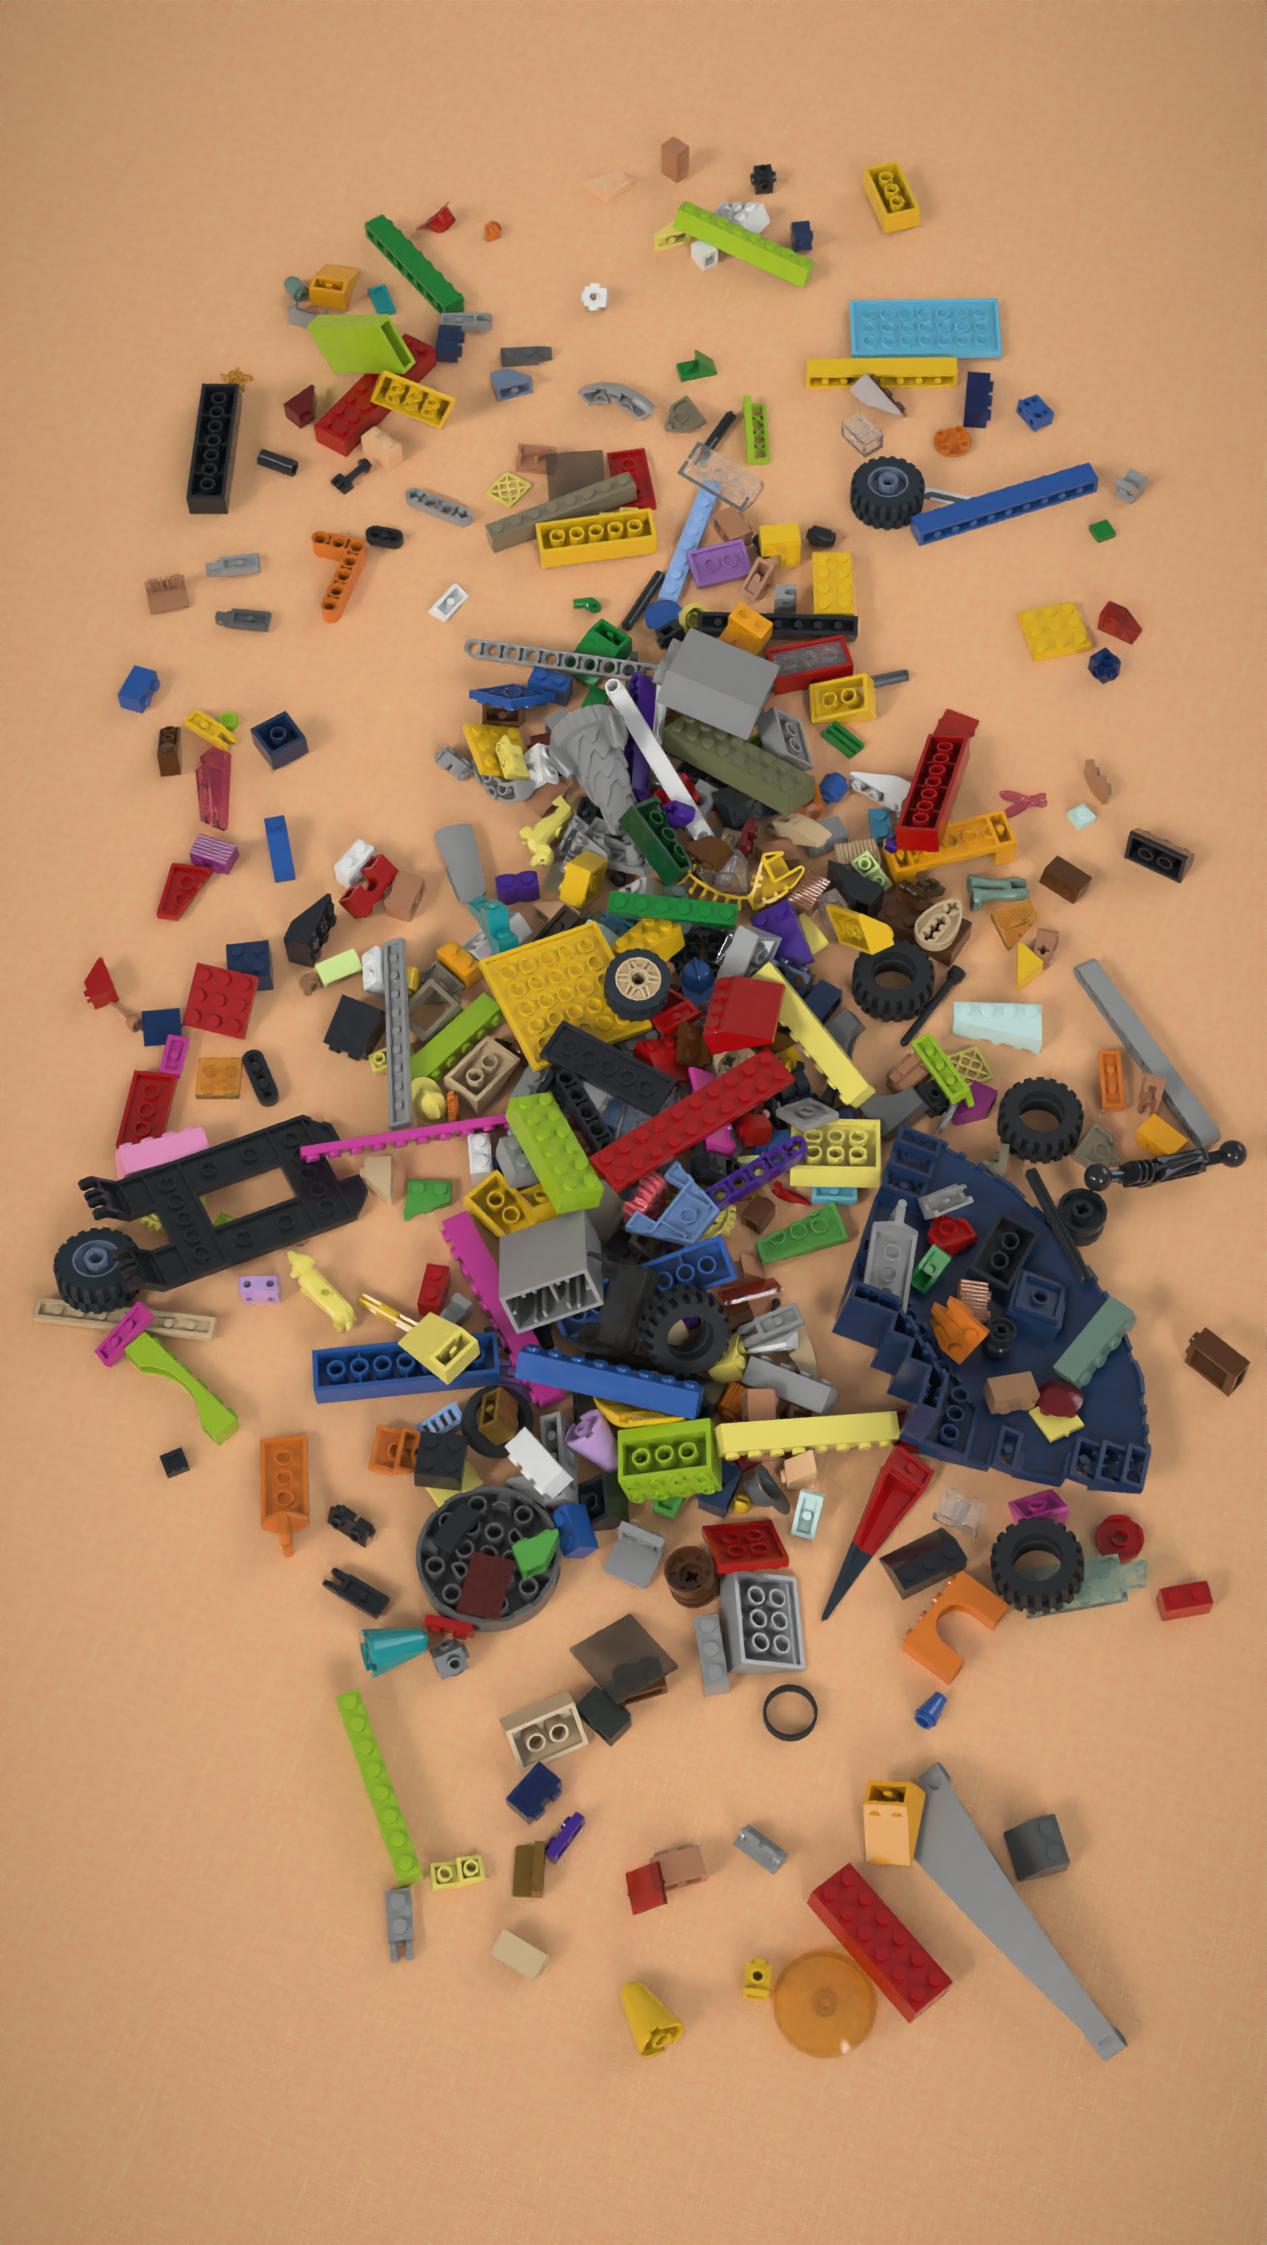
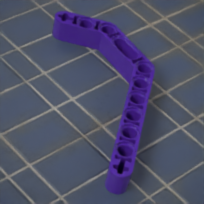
M636 671L630 679L629 694L653 732L657 684L652 682L653 677ZM628 730L629 737L627 744L624 746V755L629 765L627 771L632 791L637 801L634 804L651 798L648 794L650 765ZM677 800L660 806L661 810H665L669 817L667 822L670 828L676 830L678 827H684L694 820L696 812L693 806Z
M793 1136L704 1190V1192L721 1212L804 1161L808 1156L807 1143L803 1137ZM797 1146L799 1149L801 1148V1150L797 1151L796 1149H794V1147ZM777 1157L784 1158L780 1164H774L773 1160ZM757 1169L765 1170L760 1176L754 1175ZM738 1181L746 1182L741 1188L734 1186ZM720 1192L726 1193L725 1198L721 1200L715 1198ZM664 1241L660 1256L669 1253L671 1242ZM693 1316L694 1319L689 1320L686 1317L682 1321L686 1329L694 1330L700 1326L702 1318Z

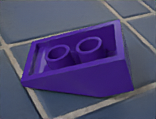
M788 899L750 917L753 927L782 938L773 959L784 957L791 960V965L799 967V965L806 966L815 962L797 910ZM779 967V971L784 976V969L782 967Z

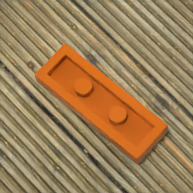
M1098 1050L1101 1110L1124 1111L1125 1103L1120 1050Z

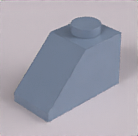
M509 368L490 372L491 387L497 402L533 393L531 376Z

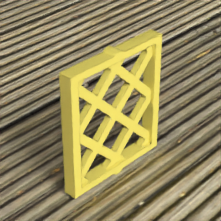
M506 471L486 491V495L511 509L532 488V485ZM508 477H511V478H513L514 480H513V481H508ZM516 483L517 487L510 488L509 484ZM507 484V489H500V485ZM517 490L518 494L511 495L510 491ZM501 492H508V496H501ZM493 493H499V497L493 495ZM502 499H509L510 503H508V502H506V501H504V500H502Z
M978 1046L947 1056L951 1063L956 1065L957 1071L959 1067L966 1069L965 1074L959 1073L964 1081L968 1079L984 1083L993 1079V1075ZM974 1052L972 1057L965 1055L967 1053ZM960 1057L958 1062L951 1060L952 1058ZM963 1058L970 1060L968 1066L961 1064ZM972 1063L980 1064L979 1069L972 1068ZM983 1066L986 1072L981 1071ZM969 1070L976 1072L975 1078L967 1076ZM979 1074L987 1076L986 1078L978 1080Z

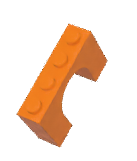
M962 1570L957 1576H951L946 1583L947 1589L944 1593L941 1594L939 1592L931 1602L933 1605L928 1612L924 1610L916 1621L918 1625L913 1630L909 1628L902 1637L904 1641L902 1651L948 1686L964 1668L965 1659L944 1644L939 1638L936 1631V1624L939 1619L950 1612H964L993 1631L1007 1614L1009 1607L1007 1603Z

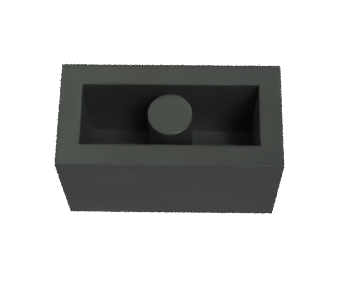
M595 1686L576 1705L579 1717L612 1747L632 1726L631 1714L624 1706L618 1707L613 1702L614 1698L607 1690L603 1689L601 1691Z

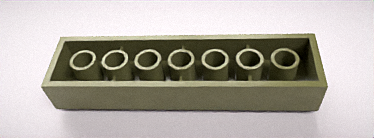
M686 714L663 728V750L787 817L814 799L815 777L740 737Z

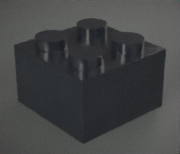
M421 1431L414 1470V1486L462 1491L468 1451V1436Z

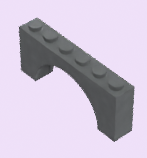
M845 1008L825 1028L853 1061L855 1044L866 1028L853 1012ZM910 1086L906 1090L893 1095L873 1094L859 1108L862 1110L860 1115L863 1119L880 1120V1139L885 1138L891 1142L896 1137L901 1125L908 1127L930 1106L918 1091Z

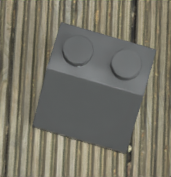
M1055 1813L1030 1819L1003 1833L1018 1883L1067 1871L1070 1860Z

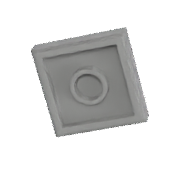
M808 1097L776 1109V1117L806 1132L839 1120V1112Z

